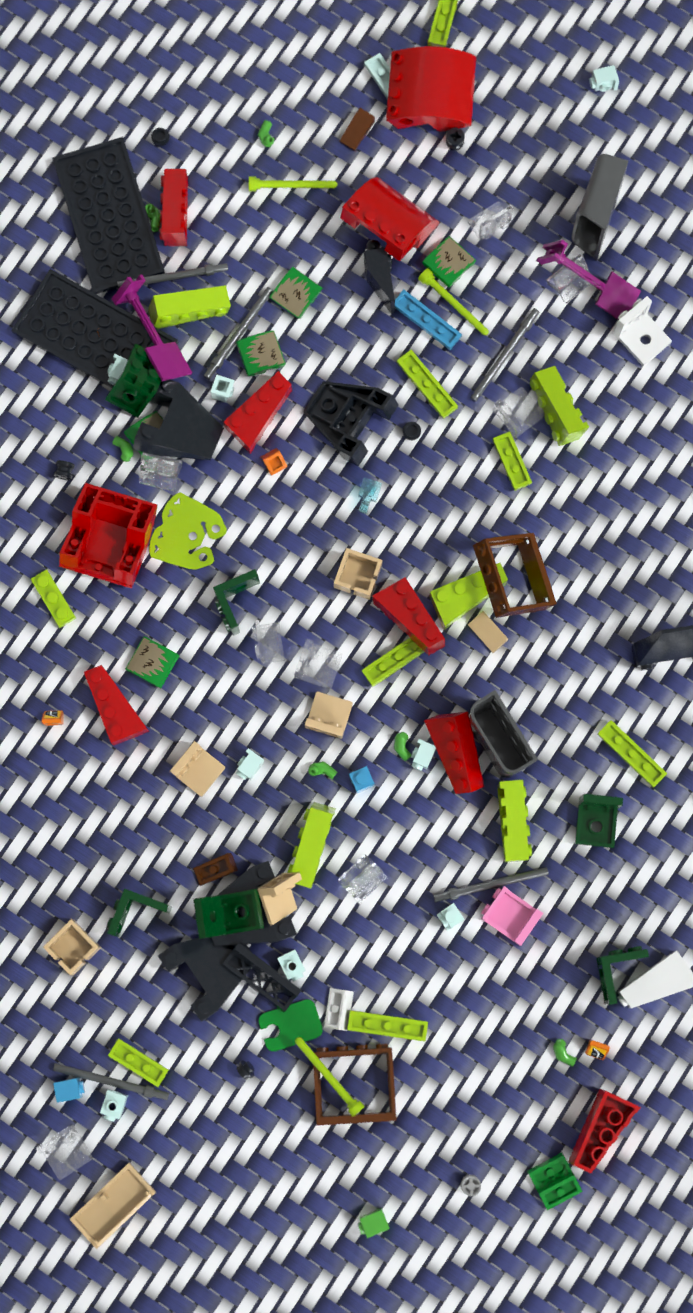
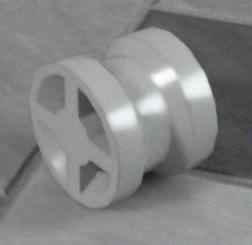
M466 1175L461 1180V1189L467 1196H476L481 1190V1183L476 1176Z

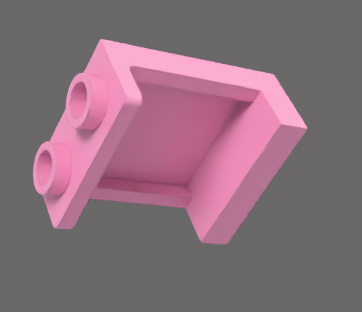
M504 886L502 889L498 887L492 896L495 900L491 905L487 903L481 912L483 914L481 919L521 946L543 913L509 891L507 887Z

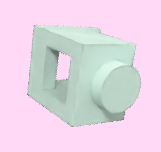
M615 65L593 70L592 77L589 79L591 89L607 91L613 87V90H617L619 79Z
M114 354L115 363L110 364L107 372L109 376L108 382L112 385L115 384L123 372L127 359L117 354Z
M216 375L211 389L212 398L226 403L227 399L233 395L235 380Z
M419 739L417 745L420 747H415L411 758L414 760L411 766L422 771L423 768L427 770L436 747Z
M248 748L246 750L248 756H243L237 764L239 768L236 774L244 780L246 778L251 780L264 763V759Z
M454 903L437 914L447 931L465 920Z
M296 950L277 958L288 980L292 978L294 982L304 977L303 972L306 970ZM290 963L296 964L295 970L289 969Z
M111 1089L107 1090L100 1111L101 1114H104L103 1118L113 1122L115 1118L120 1119L128 1095ZM110 1103L116 1104L115 1110L109 1108Z

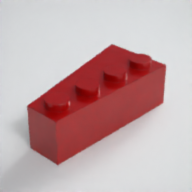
M164 169V176H161L163 193H161L160 199L163 208L160 211V221L162 222L160 240L164 241L165 246H187V169Z
M278 371L224 421L225 429L250 454L292 392L291 383Z
M406 577L372 595L373 604L397 624L398 628L405 632L428 656L445 647L444 636Z
M102 665L84 672L113 746L149 732Z
M468 711L436 715L424 720L455 793H471L483 788L484 782Z
M599 1089L568 1163L592 1173L606 1155L607 1150L615 1143L619 1134L628 1126L631 1118L641 1107L608 1091Z

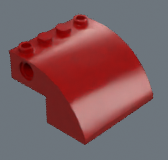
M437 46L412 47L392 51L386 121L397 129L430 124L439 132L448 131L451 128L470 127L472 124L476 56L458 49Z
M378 177L367 181L342 206L340 216L343 221L354 229L359 224H362L387 242L385 251L398 261H401L412 247L418 249L439 225L437 219Z
M85 483L72 511V526L60 550L59 567L132 588L149 544L158 504Z

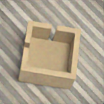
M346 548L334 581V588L348 593L354 590V595L370 600L383 560Z
M71 919L43 948L55 960L62 958L63 960H60L58 963L69 975L74 976L86 964L84 959L90 960L101 949V946L75 920Z

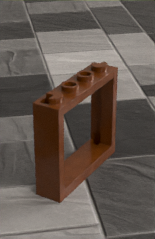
M534 533L486 538L473 545L496 618L543 611L557 604ZM518 545L537 604L510 608L491 549Z
M376 1044V1048L368 1049V1045H357L356 1049L348 1050V1046L336 1047L337 1051H329L328 1047L317 1048V1052L314 1053L318 1058L386 1054L390 1112L356 1114L354 1117L351 1114L323 1116L320 1072L313 1065L317 1126L397 1121L392 1047H388V1044Z

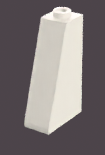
M673 951L618 991L620 996L617 998L624 1007H637L692 988L693 972L678 951Z

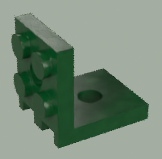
M135 343L123 372L107 394L105 400L138 418L157 392L161 379L147 356L145 348Z
M256 569L213 587L218 599L215 600L220 615H225L222 620L227 632L232 631L233 636L239 634L240 630L226 598L260 584Z
M583 794L579 797L575 844L614 848L617 812L623 806V798ZM597 821L601 824L600 832H594L591 829L592 822Z
M124 888L121 899H117L113 910L116 912L114 917H110L106 929H109L107 934L116 937L120 936L133 901L170 914L172 906Z
M258 889L193 899L199 939L264 928ZM241 906L245 909L244 917L239 915V908Z
M642 946L627 948L628 952L623 953L622 949L609 951V956L596 958L605 1005L617 1004L610 963L649 957L648 949L642 950Z

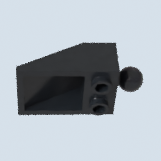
M372 239L367 242V250L364 251L366 280L392 314L395 313V297L390 273L392 271V257L390 254H387L385 248H381L378 240Z

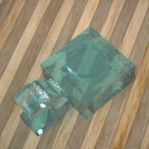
M364 478L358 497L363 498L359 512L367 514L370 502H377L382 483Z

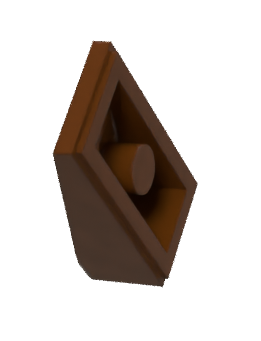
M359 108L341 137L340 143L356 151L375 123V117Z
M227 853L194 867L193 870L199 885L202 886L237 872L238 868L232 853Z

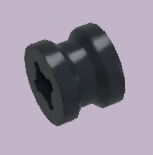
M451 128L447 132L446 145L450 150L457 151L463 147L465 139L463 130Z
M57 460V469L53 476L62 480H72L71 472L75 468V464Z

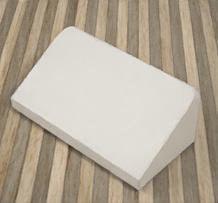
M330 988L324 1023L325 1028L348 1031L349 1014L354 994L352 991Z

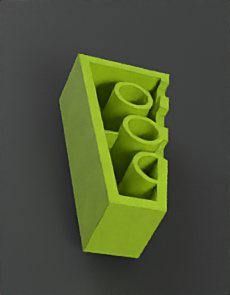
M225 285L153 295L148 312L153 326L161 329L213 316H224L228 313L231 305Z
M555 366L535 372L530 378V386L537 394L538 404L543 408L545 421L552 429L554 441H557L558 445L562 446L579 440L588 430L589 425L587 422H582L580 409L574 408L573 397L571 393L565 392L566 385Z
M498 563L496 566L502 584L505 586L508 578L501 563ZM478 571L430 591L429 597L445 630L487 599L489 595L482 573Z
M523 780L501 781L497 785L504 863L528 861L529 856H532L531 844H528L527 838L530 836V827L526 825V817H528L527 805L525 806L526 787L523 785Z
M314 802L310 809H306L303 820H306L304 828H300L298 835L301 841L299 846H295L292 857H295L294 865L290 864L287 872H300L302 880L295 884L308 888L313 886L320 857L326 844L325 840L330 831L331 820L336 808Z

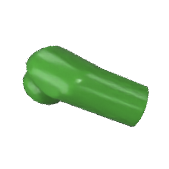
M267 120L263 121L258 137L263 146L270 147L274 144V138L269 134L272 123Z
M147 204L145 209L147 216L151 220V229L157 232L161 223L160 211L153 204Z
M115 436L112 444L121 448V459L129 462L134 454L131 443L119 436Z
M400 732L395 736L394 750L406 762L412 755L405 748L406 741L408 740L407 733Z
M326 762L313 763L308 769L311 776L326 774L331 779L338 773Z
M557 1039L553 1045L556 1059L573 1067L576 1058L567 1054L566 1042L563 1039Z

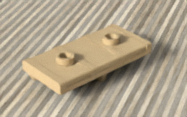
M129 1162L70 1220L89 1242L98 1249L156 1191Z

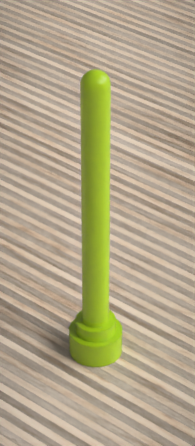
M249 176V191L260 190V188L337 187L336 181L260 180L256 176Z
M427 268L418 278L422 284L430 285L482 335H488L489 330L434 279V273Z
M297 1037L295 1039L296 1045L346 1102L349 1109L348 1112L354 1117L365 1106L361 1101L354 1100L304 1040L301 1037Z

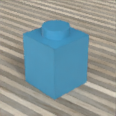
M367 766L349 774L357 794L375 785Z
M80 1078L53 1083L57 1103L82 1098V1093H85L84 1082L80 1081Z

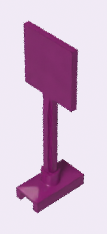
M564 240L543 245L542 248L546 250L544 256L538 257L536 261L541 265L554 261L562 264L599 289L601 293L595 305L619 320L618 317L625 310L629 312L633 308L632 305L636 302L641 292L639 289L614 272H610L606 283L602 282L566 257L564 251L568 243Z
M139 275L133 281L131 277H127L112 300L115 305L123 303L133 305L155 345L146 347L144 350L161 381L191 375L192 371L176 342L166 344L162 342L139 301L140 298L137 292L146 281L143 275Z

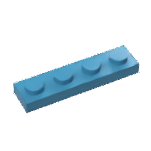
M403 290L395 299V308L447 349L451 350L462 337L459 331L407 291Z

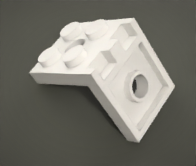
M648 296L643 300L641 298L632 305L633 308L629 312L625 310L618 317L619 320L616 322L617 326L614 331L616 338L643 367L672 342L647 314L652 303ZM647 336L650 339V343L642 344L640 338Z

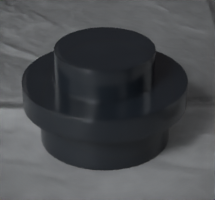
M156 128L151 134V139L155 145L164 146L169 142L170 135L166 129Z
M408 422L404 425L403 436L407 440L413 441L420 437L421 427L418 423Z
M242 1060L237 1067L238 1073L245 1080L254 1077L255 1069L250 1062Z

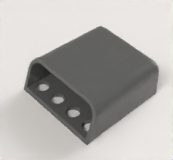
M601 154L596 160L576 215L571 236L573 242L596 261L606 236L629 162L609 154Z
M496 690L473 704L469 717L472 731L501 777L510 778L538 760Z

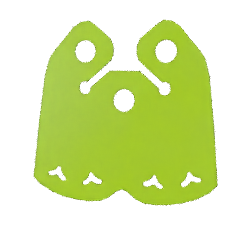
M181 492L177 493L168 501L163 510V524L153 532L149 547L151 558L187 569L196 570L209 566L214 562L213 553L209 547H202L194 551L193 554H189L188 551L201 546L205 537V532L201 525L202 521L206 523L205 527L208 536L213 540L226 534V526L216 511ZM180 498V504H174ZM219 525L220 531L217 533L213 532L212 526ZM191 532H195L197 534V538L195 540H191L189 538V534ZM155 545H157V547L159 548V550L156 553ZM205 553L207 560L201 561L199 555Z

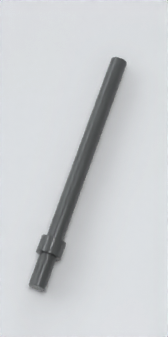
M227 263L219 265L208 264L201 268L144 277L146 281L143 285L205 274L206 276H211L217 272L228 271ZM124 281L117 282L118 289L121 287Z
M266 288L219 355L210 362L211 366L203 375L206 379L210 380L216 370L220 369L224 364L223 361L272 294L273 290L271 288Z
M533 308L528 317L520 323L519 330L470 397L473 401L477 402L523 335L531 329L533 321L540 313L539 310Z
M545 867L456 889V887L451 888L447 892L434 894V901L455 900L459 896L548 875V870Z
M55 1063L53 1071L137 1092L144 1094V1097L148 1098L156 1097L168 1101L170 1094L169 1092L157 1090L154 1086H142Z

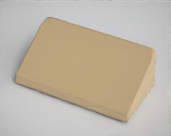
M484 611L468 624L492 653L508 641V638Z

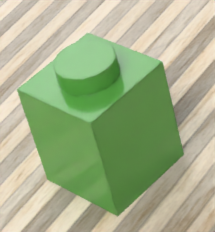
M382 1208L361 1216L360 1223H357L361 1234H366L367 1238L390 1229Z

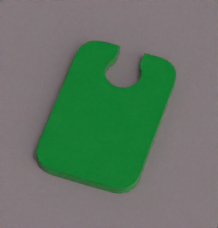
M309 999L291 1004L285 1012L278 1008L263 1013L259 1017L261 1030L271 1024L279 1027L280 1033L276 1038L264 1039L267 1049L272 1052L296 1045L295 1039L297 1037H301L304 1042L318 1038L323 1031L316 1006Z

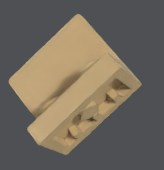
M316 692L309 717L306 719L305 728L342 739L353 702Z
M194 741L170 772L200 797H203L225 770V766Z
M300 872L282 873L258 888L270 925L275 924L297 910L291 888L296 886L295 883L302 880Z

